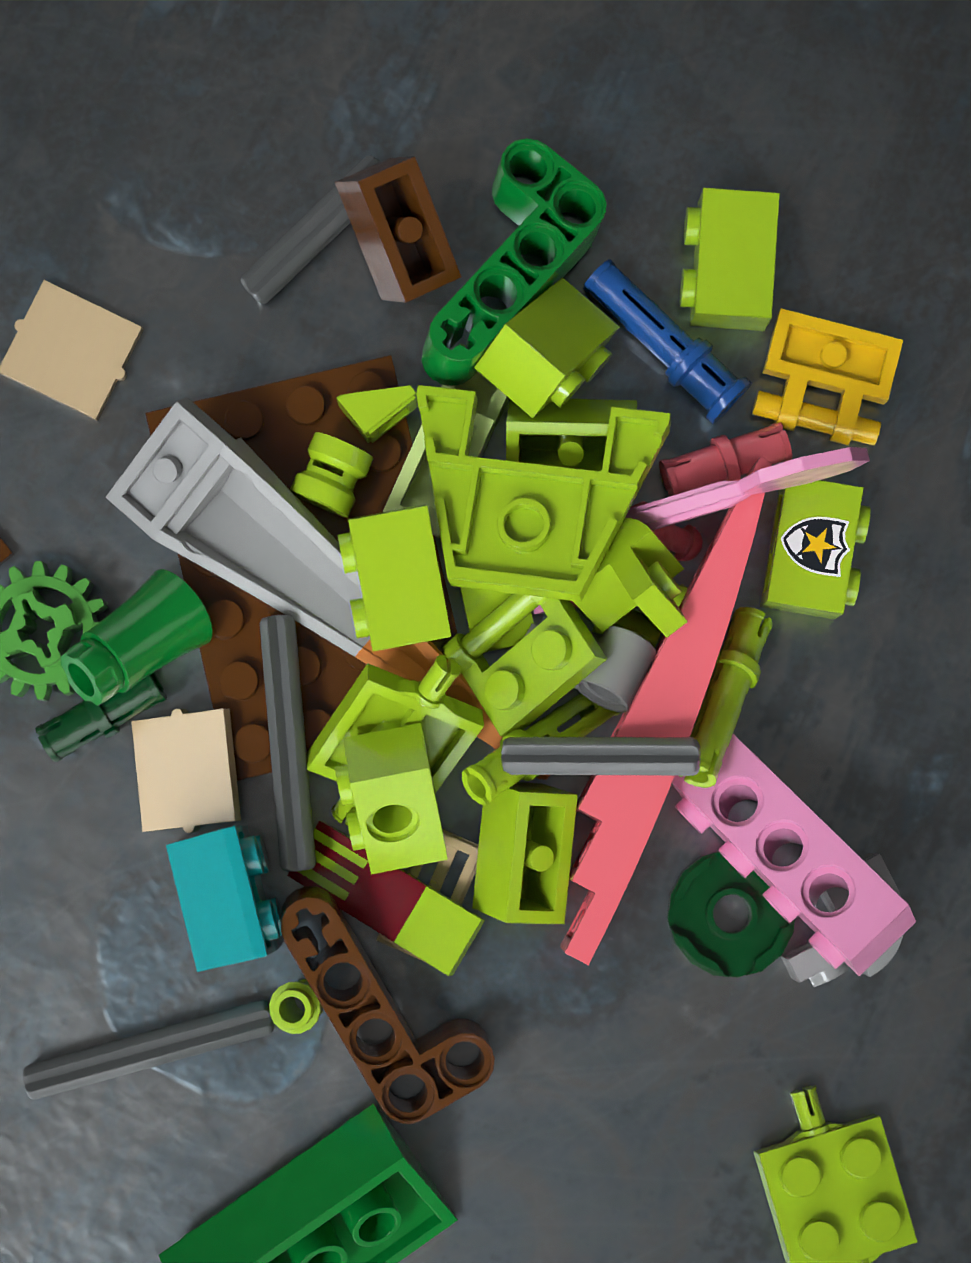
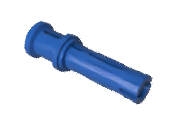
M611 259L600 265L585 282L583 290L586 293H590L630 334L635 336L668 368L665 372V375L668 377L667 381L673 387L681 385L708 411L706 419L712 424L723 417L751 386L752 382L746 376L738 379L711 353L713 345L707 339L703 341L699 337L693 340L653 300L619 270Z

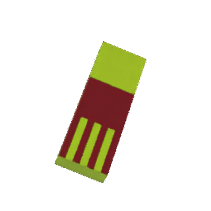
M319 821L313 831L316 855L314 868L291 871L287 876L304 887H319L327 891L335 899L341 910L447 976H453L485 920L403 869L371 875L366 850L353 851L348 835L324 821Z

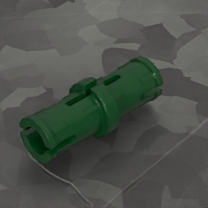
M153 672L127 692H117L112 698L99 706L83 699L82 702L73 706L70 710L36 726L35 730L48 756L54 762H59L90 741H94L103 735L106 738L116 735L120 732V725L131 720V718L166 701L167 695L163 691L164 688L155 672Z

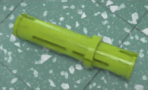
M740 607L735 610L732 616L726 640L719 652L706 694L690 737L699 742L701 750V763L698 774L685 776L684 778L685 782L693 786L708 788L716 784L723 763L722 760L731 741L749 688H754L761 674L758 664L760 655L773 626L772 619L770 617L764 619L766 613L759 609Z
M580 693L526 730L516 729L505 735L500 741L499 748L462 771L463 785L473 800L479 804L487 805L497 795L519 781H530L539 776L510 775L503 771L501 751L504 739L508 737L545 736L585 737L611 717L617 716L622 712L603 708ZM576 715L581 716V720L563 732L559 733L557 731L558 727Z

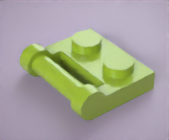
M512 594L466 635L457 633L443 646V653L446 655L447 660L451 657L460 665L461 674L501 737L516 729L524 730L607 660V657L570 600ZM540 605L547 618L494 664L489 666L482 654Z

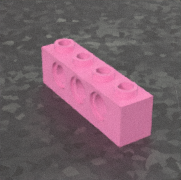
M733 734L714 786L708 788L697 787L685 782V776H674L672 784L682 798L675 807L699 833L702 834L707 828L711 827L726 842L718 850L744 878L754 871L770 887L762 895L787 922L791 923L799 916L815 932L808 939V942L834 969H837L845 962L860 976L916 923L909 904ZM742 800L758 802L755 813L749 819L741 822L728 820L729 812L736 803ZM787 843H796L803 846L801 856L795 863L784 867L772 864L773 854L780 846ZM839 887L849 891L847 902L839 910L823 912L816 909L818 898L827 889Z

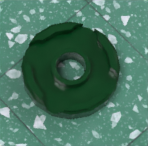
M719 851L700 856L686 867L678 876L669 893L667 922L674 944L690 963L714 976L738 978L763 971L783 954L794 933L795 919L791 923L787 922L765 899L762 894L770 887L754 871L744 878ZM727 895H737L742 898L749 910L746 924L734 932L721 930L716 925L713 917L716 903Z

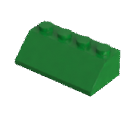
M373 1103L358 1115L347 1120L341 1127L307 1151L294 1157L287 1165L253 1189L240 1195L233 1203L199 1227L186 1233L179 1241L158 1256L161 1263H398L458 1221V1219L402 1136Z

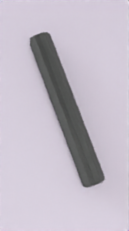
M289 615L268 616L262 618L259 624L280 867L283 871L287 872L310 870L316 864L309 774L307 770L296 623L292 616Z
M260 1000L29 1064L23 1069V1082L30 1099L36 1100L267 1036L274 1031L275 1025L270 1016L268 1002Z

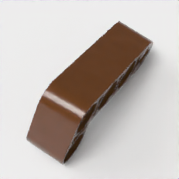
M313 886L296 889L286 898L281 910V933L284 942L379 1105L390 1119L404 1124L422 1121L478 1089L489 1080L494 1070L495 1058L487 1034L478 1023L469 1019L457 1018L415 1039L335 899L327 891ZM307 908L313 916L319 915L322 912L325 913L321 917L322 934L328 945L320 952L318 950V941L312 930L308 926L296 928L299 924V911L301 909ZM340 962L354 965L361 973L358 982L353 987L345 990L329 986L324 979L327 970ZM370 1019H382L393 1028L389 1038L376 1045L363 1042L357 1036V1031L365 1021ZM465 1041L476 1044L480 1048V1053L472 1064L458 1067L446 1060L449 1049L456 1043ZM410 1074L422 1079L424 1086L415 1097L400 1099L389 1091L392 1082L399 1076Z

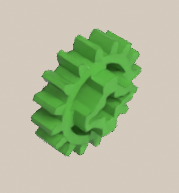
M42 561L34 562L32 576L27 577L20 568L13 566L9 568V577L12 584L7 587L0 584V684L12 677L11 694L23 698L31 685H34L37 700L41 701L50 700L53 685H57L64 695L71 696L75 694V690L69 684L66 673L61 666V656L69 649L74 634L82 630L84 634L98 624L97 616L102 614L109 606L103 599H93L90 601L87 599L94 587V584L89 579L83 578L73 586L70 585L73 569L68 566L61 565L55 572L54 577H50L48 566ZM39 590L59 591L68 596L73 603L53 608L47 605ZM13 604L16 611L9 629L2 631L4 617ZM35 612L41 619L55 623V628L47 632L49 640L47 644L48 649L44 644L32 639L30 640L29 635L37 631V624L35 622L37 616ZM28 654L34 655L40 667H43L46 673H28L15 665L11 659L21 658Z

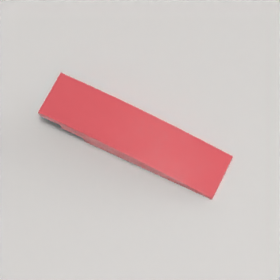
M760 457L746 476L757 470L772 466V462ZM765 493L751 495L728 509L679 606L688 622L669 637L662 636L656 648L657 654L648 673L645 675L628 711L623 712L611 737H690L736 602ZM590 776L577 801L576 811L593 819L595 823L570 870L569 876L571 881L588 889V892L560 945L565 954L589 965L638 864L674 776Z

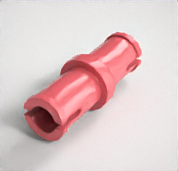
M775 422L771 426L732 439H728L726 435L714 437L710 441V446L671 459L660 460L659 469L664 487L670 497L720 481L741 480V475L748 473L760 457L772 462V465L792 460V449L788 435L783 430V425Z

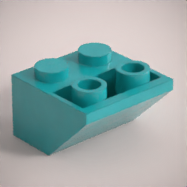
M240 825L166 845L197 972L266 957L279 949L276 939L282 936L281 909L276 897L266 900L260 875L270 872V867L261 835L250 836L248 825Z

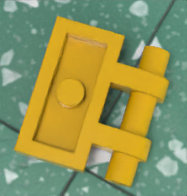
M780 308L762 373L786 379L782 396L758 390L752 414L775 420V422L781 423L783 429L794 431L795 427L799 426L830 434L829 441L849 446L851 440L875 446L881 422L858 416L861 402L863 399L884 405L888 401L903 340ZM807 385L840 393L841 397L837 410L803 402Z

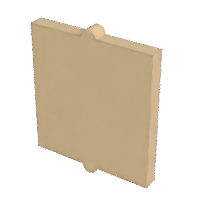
M43 280L24 320L19 319L14 324L18 332L0 365V374L98 421L117 381H124L126 379L127 373L124 368L144 329L127 319Z
M174 709L171 716L131 721L142 832L183 827L186 833H194L199 831L200 825L241 821L230 709H216L188 713L186 709Z

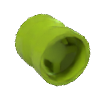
M315 432L307 449L311 459L306 470L296 474L290 491L296 497L318 508L348 518L355 503L352 491L357 480L366 477L374 458L345 441L327 434Z

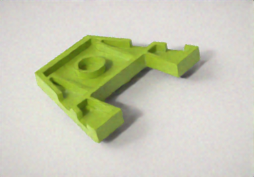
M418 385L416 396L421 414L427 460L430 467L440 537L450 586L581 602L670 432V413L611 407L602 470L592 471L471 457L469 452L478 404L476 391Z

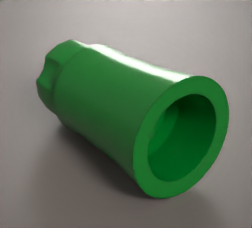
M159 569L109 616L81 636V641L73 645L61 656V666L75 692L85 701H91L99 706L112 698L117 692H127L144 678L178 657L208 644L213 636L211 620L199 597L184 580L168 570Z

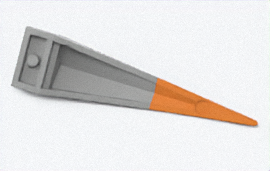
M188 397L175 402L106 496L112 504L156 542L206 568L283 614L292 616L295 621L365 664L369 663L408 680L418 682L422 681L434 664L436 657L443 655L431 641L373 651L370 636L356 637L350 600L362 598L358 571L344 573L339 542L241 437L235 440ZM460 673L445 694L482 709L484 727L477 737L494 749L499 748L503 737L499 735L464 676ZM539 775L536 778L547 780L550 775Z

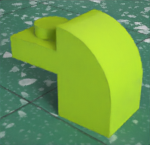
M625 518L581 602H573L602 633L636 606L643 611L666 638L688 622L673 600L682 592L673 578L683 571L684 567L646 524L633 518Z

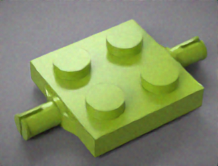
M446 655L437 656L434 664L422 681L418 682L408 680L367 663L308 750L307 770L337 782L335 767L347 765L343 738L421 723L436 793L483 729V710L445 694L456 677L461 673L460 665L451 657L447 662ZM340 798L331 808L334 819L342 823L345 818L346 826H348L346 812L356 811L355 804L342 806Z
M815 1085L790 1092L801 1130L796 1131L784 1142L753 1151L785 1262L871 1263L883 1253L917 1243L918 1241L881 1117L871 1114L846 1123L826 1122Z

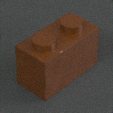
M415 156L388 158L335 182L381 300L406 303L461 278L460 271Z

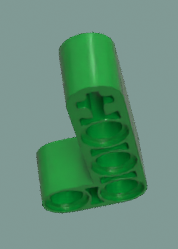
M525 138L516 140L508 145L502 154L492 186V197L495 205L519 227L437 313L430 324L422 350L421 361L424 371L428 376L441 385L456 386L464 384L478 372L474 367L504 325L564 277L590 249L606 214L607 203L603 192L598 186L550 147L538 140ZM513 175H527L530 178H532L535 181V183H522L516 180V178ZM561 213H574L584 223H571ZM521 255H536L546 263V266H532ZM488 296L496 297L503 301L508 309H491L483 303L481 298ZM466 328L470 333L466 346L459 344L453 350H450L462 338Z

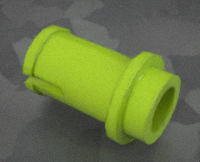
M306 979L281 985L272 994L269 1003L270 1016L274 1024L282 1031L290 1034H300L311 1029L323 1013L321 1011L323 1007ZM295 997L303 1002L305 1011L297 1006Z

